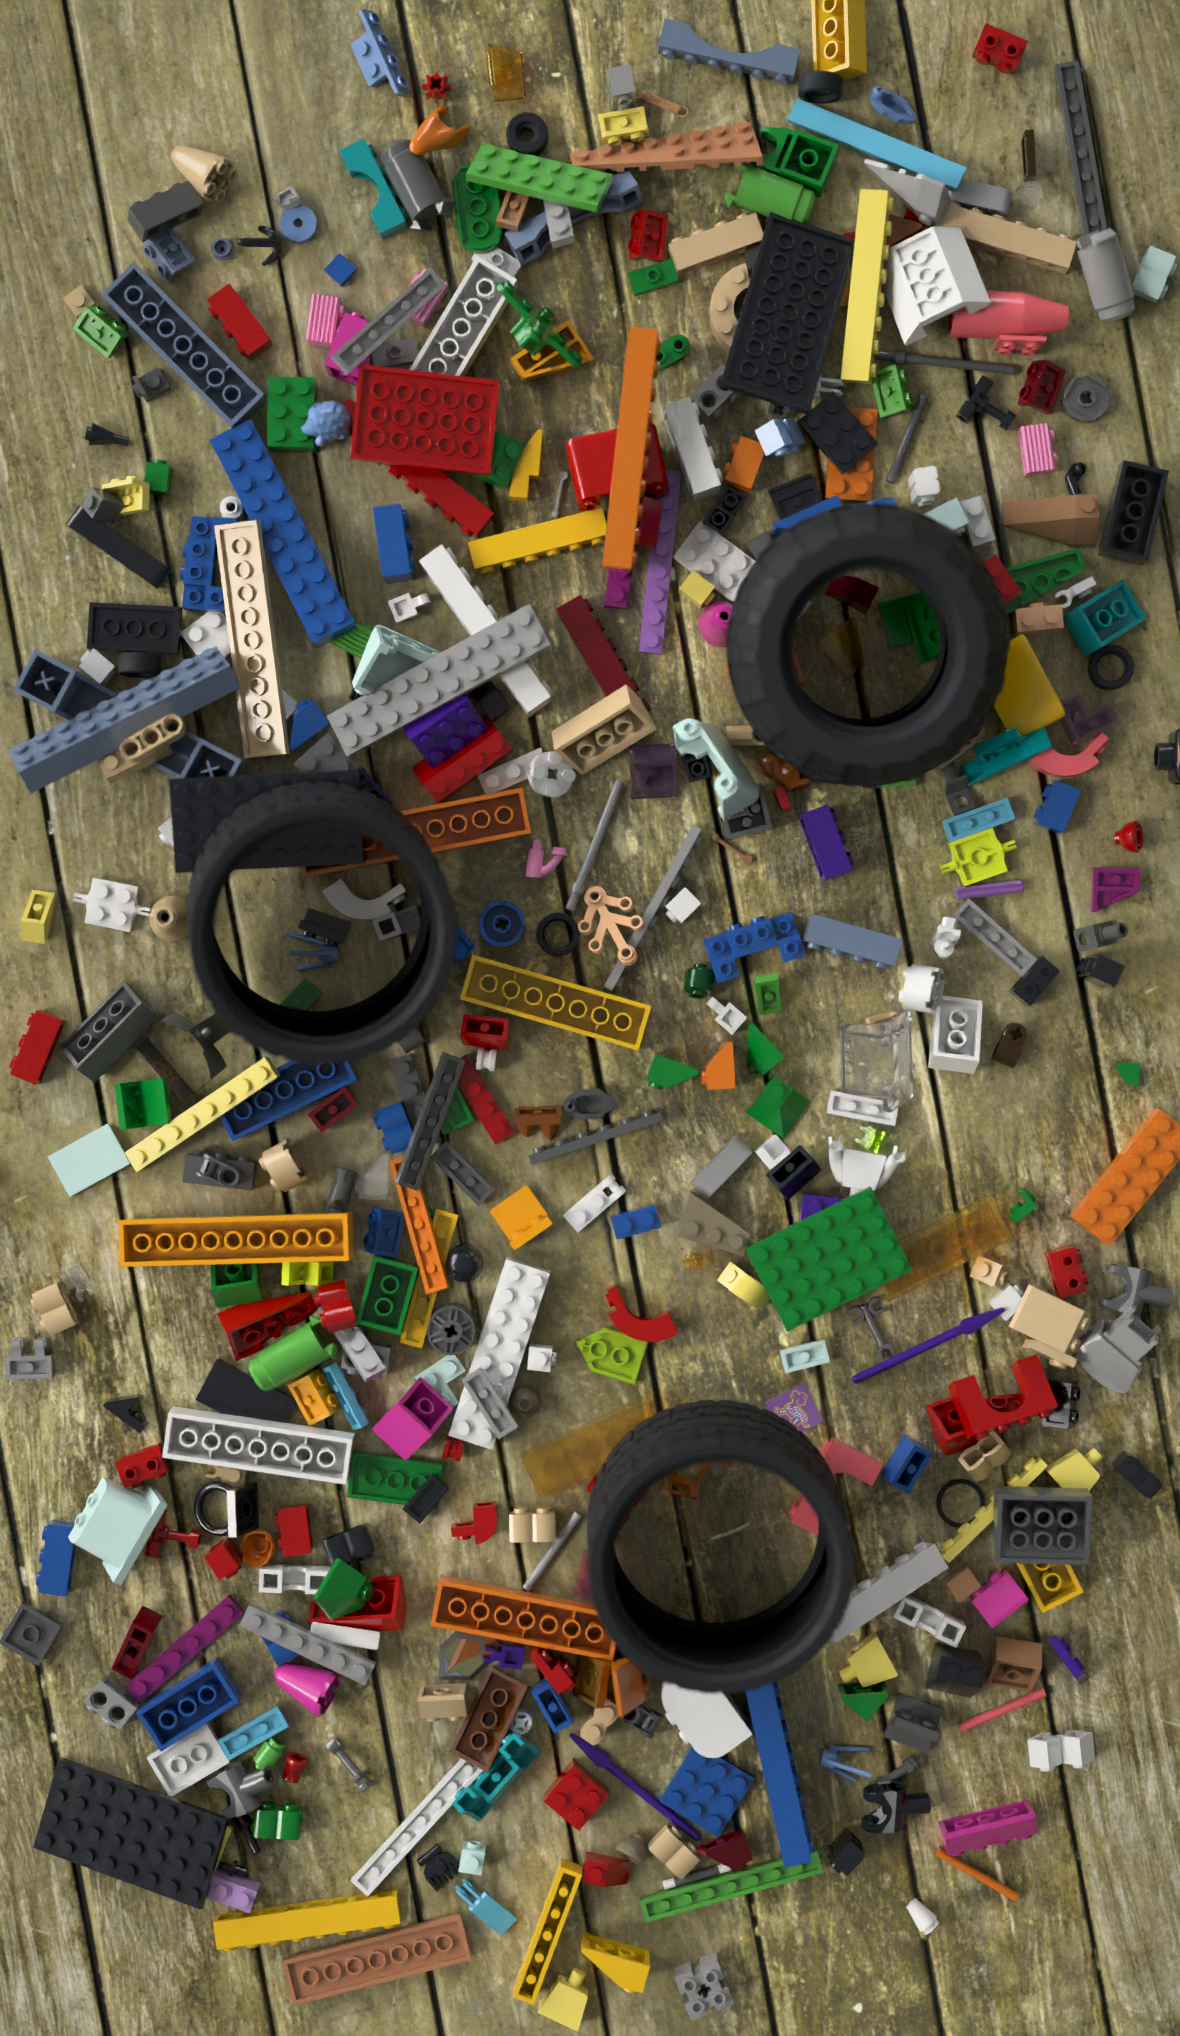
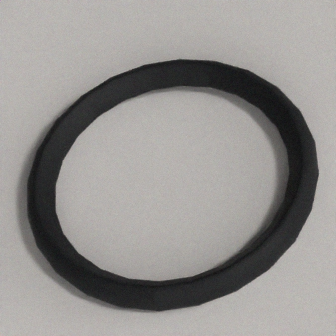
M955 1479L945 1484L940 1490L936 1501L937 1510L941 1518L947 1524L959 1528L966 1522L958 1523L950 1520L944 1514L941 1506L942 1496L949 1487L956 1484L971 1486L979 1495L980 1507H985V1498L979 1486L966 1479ZM976 1517L967 1522L970 1524Z

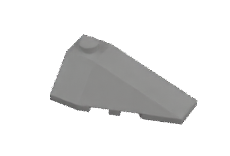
M869 159L865 160L864 164L867 171L913 212L920 222L929 226L931 224L940 225L951 203L945 183L919 173L916 177H913L907 170L901 168L898 172H895L887 164Z

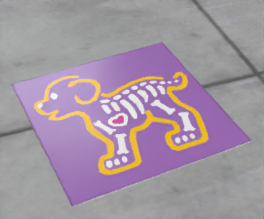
M804 1383L765 1402L769 1411L792 1423L798 1431L804 1432L823 1422Z

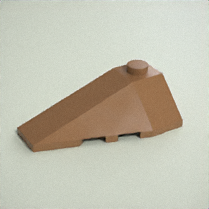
M1099 494L1002 502V524L1004 527L1043 536L1046 539L1060 541L1070 546L1096 545L1100 518Z

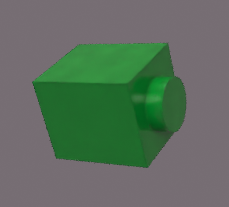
M154 459L153 462H146L144 482L150 483L149 494L170 497L173 468L167 464V461Z

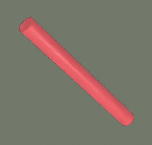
M1042 1687L958 1723L961 1732H964L1046 1697V1693Z

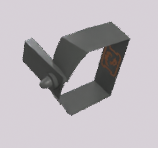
M174 1012L162 1019L136 1047L142 1054L143 1059L153 1067L161 1078L166 1079L172 1093L182 1103L195 1093L148 1038L164 1022L192 1034L204 1050L202 1053L210 1073V1080L205 1084L207 1085L227 1067L214 1044L229 1034L231 1030L225 1025L223 1020L221 1021L216 1013L196 1025Z

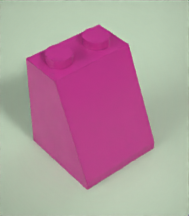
M345 312L324 365L329 376L357 386L359 365L349 374L345 375L330 358L368 324L364 320L365 317L356 312L351 314ZM372 353L360 364L372 365Z
M420 1377L380 1418L372 1430L400 1457L406 1460L432 1436L454 1407Z

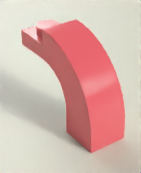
M1101 732L1077 755H1062L1051 748L1026 761L1033 768L1048 776L1059 778L1076 776L1091 769L1100 762L1093 754L1095 753L1098 756L1107 747L1105 742L1109 738Z

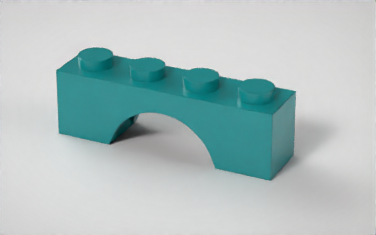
M363 138L339 150L351 178L366 179L373 183L379 191L378 202L370 214L382 240L407 228L405 220L408 219L406 211L403 206L398 207L395 201L398 196L393 186L387 185L385 181L387 175L382 164L377 165L374 159L377 157V154L372 144L367 145Z

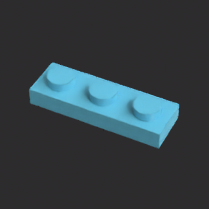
M1007 797L941 822L950 843L1015 819Z
M335 1362L322 1368L321 1371L325 1375L332 1392L337 1397L338 1403L352 1429L356 1430L369 1424L366 1419V1411L363 1407L359 1406L356 1400V1393L348 1385L345 1379V1372L341 1366Z
M278 1704L218 1738L217 1741L229 1761L286 1729L290 1724Z

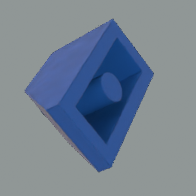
M312 697L309 700L304 698L295 705L296 709L292 714L288 740L292 750L330 724Z

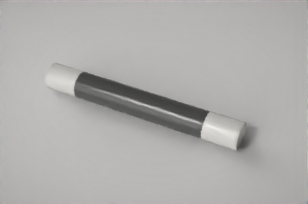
M718 1864L688 1873L682 1880L678 1877H673L662 1882L664 1889L667 1890L729 1872L731 1868Z

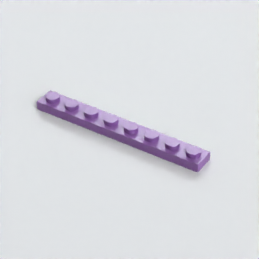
M666 469L670 492L656 496V500L662 502L657 546L656 548H650L639 653L662 655L682 470Z

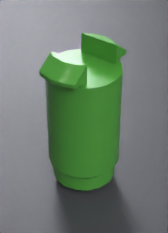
M742 162V166L734 167L736 171L742 172L744 175L736 196L725 192L724 199L728 209H731L732 205L767 218L769 213L772 212L790 220L808 223L816 201V195L813 190L805 188L801 183L748 165L747 162Z
M310 1316V1322L260 1351L258 1356L250 1360V1374L261 1390L270 1392L276 1387L281 1388L327 1359L332 1358L336 1360L338 1358L339 1346L334 1343L327 1346L318 1331L323 1328L320 1318Z

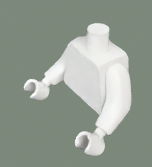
M832 1136L828 1138L829 1162L832 1173L838 1183L851 1188L849 1196L871 1186L873 1191L880 1189L890 1179L898 1165L904 1162L907 1149L904 1152H898V1146L896 1145L893 1148V1153L887 1157L882 1154L843 1148L842 1136H840L838 1141H833Z

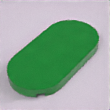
M469 163L460 169L452 182L457 234L460 243L466 250L475 254H485L497 248L504 234V228L496 226V219L501 209L500 191L498 188L466 181V172L471 165Z

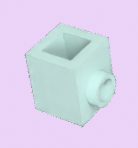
M475 1840L463 1841L458 1872L482 1875L486 1844Z

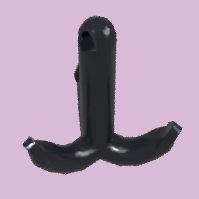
M261 225L258 226V231L264 233L269 238L238 239L237 244L243 247H273L272 253L262 262V265L265 266L273 263L279 257L284 240L281 235L272 229Z

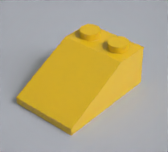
M583 1932L581 1952L626 1992L632 1994L637 1992L643 1993L650 1969L649 1950Z

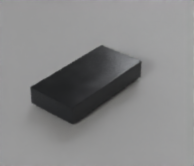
M431 1473L405 1504L403 1510L420 1524L450 1487L434 1473Z

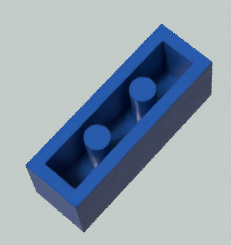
M51 1520L47 1526H44L42 1540H45L44 1549H41L39 1555V1563H42V1568L36 1577V1585L39 1586L38 1593L65 1597L69 1594L76 1545L70 1541L68 1536L75 1523Z

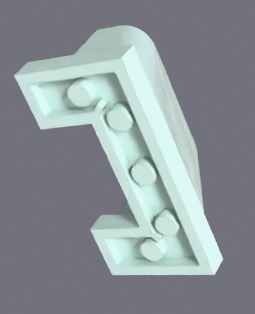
M102 1477L94 1493L89 1495L85 1509L77 1516L75 1526L68 1538L73 1544L102 1559V1564L112 1581L122 1585L168 1504L157 1488L147 1483L143 1492L140 1493L128 1487L124 1488L123 1485Z

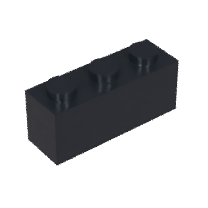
M1101 954L1087 955L1086 958L1080 960L1077 966V971H1079L1077 977L1101 988L1116 987L1125 965Z

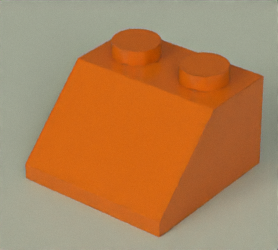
M725 1042L704 1065V1071H700L701 1085H705V1089H735L733 1042Z

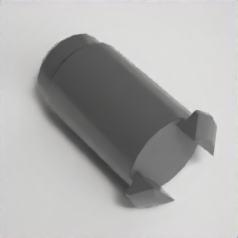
M400 139L384 149L381 162L385 167V174L413 223L410 229L418 232L432 231V228L428 221L439 214L451 215L455 202L446 198L424 156L415 155L410 151L409 145L411 140Z

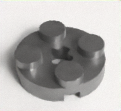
M1094 375L1076 377L1069 382L1063 392L1062 407L1073 420L1091 423L1100 418L1108 408L1110 402L1108 388L1100 378ZM1090 394L1089 399L1092 402L1090 404H1083L1080 395Z

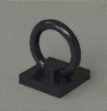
M221 1481L205 1484L198 1491L194 1500V1514L200 1527L205 1532L219 1537L227 1535L228 1537H239L259 1529L257 1483L249 1482L235 1488ZM218 1490L227 1494V1526L216 1527L209 1523L204 1515L203 1502L205 1497L212 1491Z

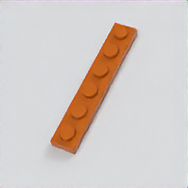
M404 1157L389 1161L394 1180L397 1177ZM396 1184L426 1294L429 1295L450 1288L422 1185L420 1184L418 1191Z

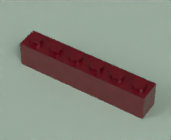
M581 595L556 608L557 614L605 697L625 685L639 697L637 691L640 689L633 678L629 680L625 673L628 670L622 658L617 659L614 651L617 650L610 638L606 640L602 633L605 630L599 618L595 620L592 616L591 611H593V607L587 598L583 600ZM643 698L641 701L649 712L651 708L646 699Z

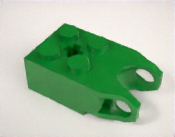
M763 126L761 137L773 145L775 151L769 155H762L763 165L757 166V161L749 162V165L801 183L805 188L813 190L816 197L821 198L838 159L839 145L797 129L794 131L786 127Z

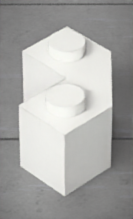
M1066 1730L1064 1731L1065 1735L1053 1736L1050 1732H1046L1029 1738L1030 1767L1040 1768V1771L1043 1772L1053 1771L1054 1767L1063 1763L1071 1764L1073 1768L1086 1767V1764L1095 1760L1093 1732Z

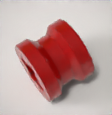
M447 1436L442 1458L448 1459L450 1457L460 1462L465 1441L455 1440L451 1436Z

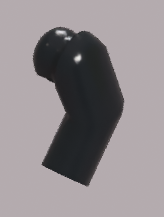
M1082 462L1071 465L1065 475V483L1070 495L1082 494L1078 481L1086 472V466Z

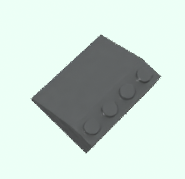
M994 1486L995 1563L1089 1565L1092 1495L1087 1488Z

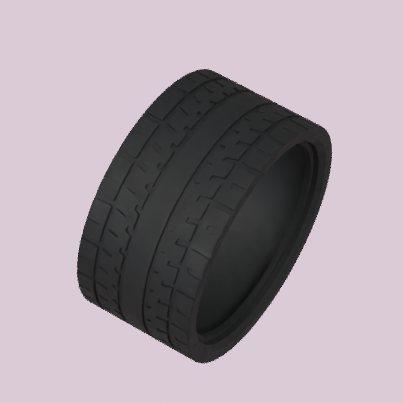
M301 782L290 786H281L272 789V792H264L252 798L251 801L244 803L234 810L233 815L225 818L217 827L215 833L213 832L204 845V851H201L196 861L190 880V893H188L187 902L189 951L193 971L207 1002H210L211 1008L221 1021L225 1022V1025L237 1036L241 1035L244 1041L255 1048H259L278 1058L281 1056L284 1057V1060L297 1063L324 1065V1063L339 1064L351 1060H359L368 1057L371 1053L381 1052L393 1043L403 1039L412 1028L415 1029L425 1019L427 1013H430L439 1000L438 996L440 993L442 994L448 982L449 973L452 971L455 959L454 951H456L457 918L453 907L454 901L448 883L421 833L400 811L397 812L396 808L385 800L379 799L376 795L362 789L359 791L356 790V787L334 784L333 782H316V784ZM310 827L349 829L370 836L394 851L412 870L417 878L421 897V920L417 939L411 954L397 975L387 985L367 999L354 1005L328 1011H304L288 1008L273 1003L251 990L230 968L219 948L214 932L219 900L226 884L238 866L252 852L271 839L291 831Z
M700 1400L680 1404L673 1409H665L655 1414V1416L647 1418L638 1424L635 1430L628 1432L609 1453L606 1463H603L597 1474L596 1482H594L587 1514L588 1580L594 1608L597 1610L598 1618L603 1628L607 1629L610 1639L641 1670L670 1685L674 1684L678 1688L709 1694H717V1692H722V1694L746 1692L762 1688L766 1684L768 1686L793 1674L802 1668L804 1663L811 1661L834 1635L833 1631L837 1630L844 1617V1612L847 1610L851 1597L850 1589L853 1588L855 1573L853 1543L839 1491L830 1467L826 1464L823 1455L813 1445L812 1441L802 1431H798L792 1423L784 1418H780L769 1410L759 1409L758 1406L744 1402ZM711 1462L741 1463L774 1474L791 1485L804 1497L819 1520L818 1537L813 1557L807 1570L795 1587L770 1608L745 1619L723 1623L691 1621L672 1615L655 1606L637 1591L628 1580L615 1552L616 1540L624 1519L637 1500L650 1487L676 1471Z

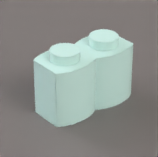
M1150 245L1146 250L1132 284L1134 294L1153 303L1159 298L1163 299L1168 289V285L1165 284L1167 277H1172L1177 267V264L1174 263L1176 256Z

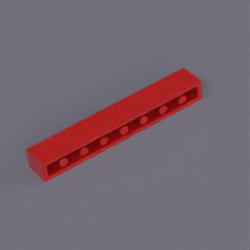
M348 398L343 405L351 414L348 436L352 439L355 402ZM384 464L389 468L388 473L397 480L402 478L407 482L406 487L416 495L418 492L425 497L424 501L430 507L435 509L437 506L443 511L442 516L451 523L456 521L462 526L460 530L470 538L473 535L478 539L495 518L491 510L440 470Z

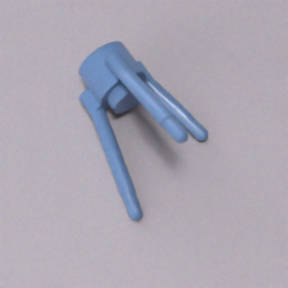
M291 932L286 933L288 937L324 946L319 947V951H290L291 955L319 956V961H323L297 967V971L332 967V963H337L338 946H333L319 939Z
M831 1744L829 1749L823 1747L819 1766L824 1767L825 1770L832 1771L853 1782H856L857 1778L838 1768L868 1778L873 1777L871 1773L840 1763L841 1754H837V1752L870 1751V1747L835 1746Z

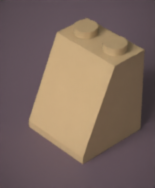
M1028 1285L1009 1327L1072 1356L1073 1352H1076L1080 1347V1338L1083 1331H1086L1090 1326L1091 1313L1044 1290Z

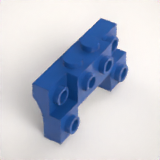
M191 517L190 536L188 537L187 544L184 543L182 553L183 557L186 558L185 567L182 566L180 570V580H183L184 584L182 602L184 610L226 613L222 587L214 586L218 555L214 526L238 523L237 519Z
M792 912L766 920L764 916L750 920V925L743 927L742 923L729 926L728 932L703 939L716 982L720 983L740 977L735 958L770 947L778 946L783 963L806 956Z

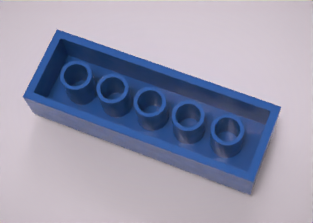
M289 1061L277 1067L276 1069L280 1077L220 1116L231 1140L235 1141L359 1080L351 1061L339 1064L324 1063V1065Z

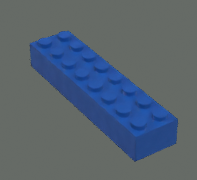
M775 1682L768 1686L767 1684L763 1685L759 1689L746 1691L783 1863L786 1868L812 1862L810 1854L815 1852L810 1832H805L810 1829L805 1809L800 1810V1808L805 1806L800 1787H795L800 1784L795 1764H790L795 1761L790 1742H785V1740L789 1739L785 1719H780V1717H784L780 1697H775L776 1694H779L778 1684Z

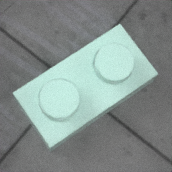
M824 1339L779 1350L785 1373L830 1362Z

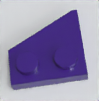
M1056 1635L1050 1638L1048 1641L1078 1683L1081 1685L1088 1679L1082 1672L1086 1668L1078 1657L1073 1659L1068 1653L1071 1648L1065 1639L1059 1640Z

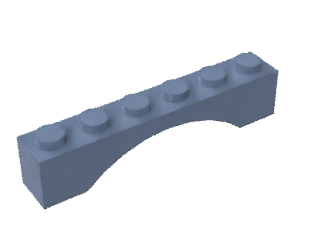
M666 18L664 19L658 46V54H662L666 59H684L688 64H706L711 69H728L736 75L750 74L758 80L772 79L781 85L793 84L800 53L798 48L780 44L753 53L728 52L705 42L687 23Z
M626 168L624 172L613 175V182L598 212L569 206L572 225L597 214L624 212L643 202L639 185L629 170ZM545 212L521 224L519 232L509 230L504 233L512 253L521 266L541 256L546 247L551 243Z

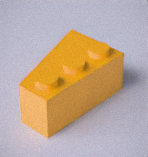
M569 319L552 330L554 333L559 332L566 339V345L571 350L576 349L582 355L583 365L593 363V356ZM551 344L543 347L536 356L524 349L510 359L511 365L522 382L574 368Z

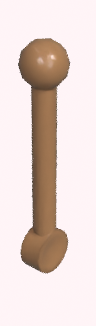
M718 833L711 835L712 841L719 842L743 858L746 864L752 862L751 855H745L721 839Z

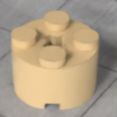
M289 1138L264 1151L263 1157L259 1159L261 1167L269 1172L272 1178L270 1179L271 1185L276 1191L281 1189L287 1192L311 1178V1174L307 1175L306 1173L309 1166L305 1157L297 1146L292 1147L289 1144L292 1142Z

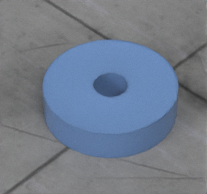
M305 205L286 208L280 217V228L287 240L292 243L302 244L310 241L316 234L317 220L310 208ZM297 221L303 222L301 227H295V223Z

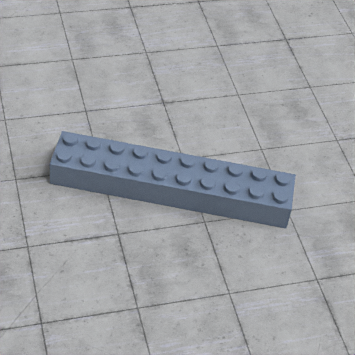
M217 646L208 648L200 655L192 659H186L180 665L172 669H166L160 675L150 680H144L138 686L130 690H124L118 696L108 701H102L96 707L80 712L76 717L66 722H60L54 728L38 733L34 738L15 745L8 753L31 794L120 749L125 739L168 715H176L182 718L239 689L240 686L229 663Z

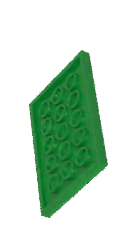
M871 1186L745 1248L787 1332L912 1271Z

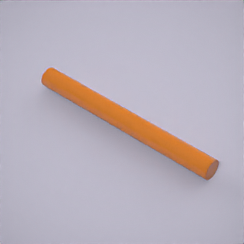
M940 1847L936 1850L935 1856L1015 1902L1019 1898L1018 1892L956 1856L947 1855L946 1851Z

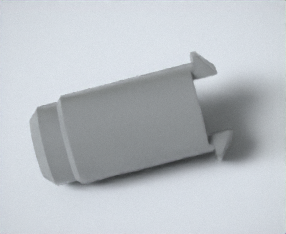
M1108 228L1101 232L1097 230L1079 237L1076 248L1080 250L1077 253L1094 310L1098 312L1099 319L1108 323L1131 315L1136 307L1133 299L1135 294L1117 234L1111 228Z

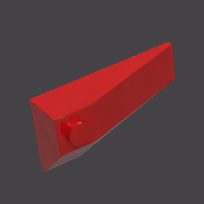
M1020 1394L992 1395L984 1400L994 1410L1008 1413L1017 1409L1020 1403ZM946 1398L926 1405L934 1438L945 1457L966 1450L979 1441L976 1440V1437L967 1438L952 1398Z

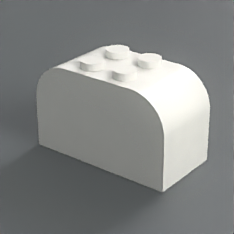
M661 1681L662 1702L667 1712L665 1716L672 1725L676 1724L680 1730L679 1735L684 1743H690L700 1755L708 1758L721 1757L753 1735L750 1721L730 1694H722V1692L709 1694L678 1688L677 1685H670Z

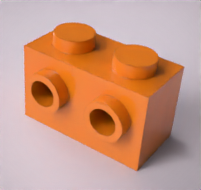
M743 436L740 437L739 442L734 441L730 454L734 455L731 464L726 463L722 476L726 477L724 484L748 493L751 492L765 453L760 442Z

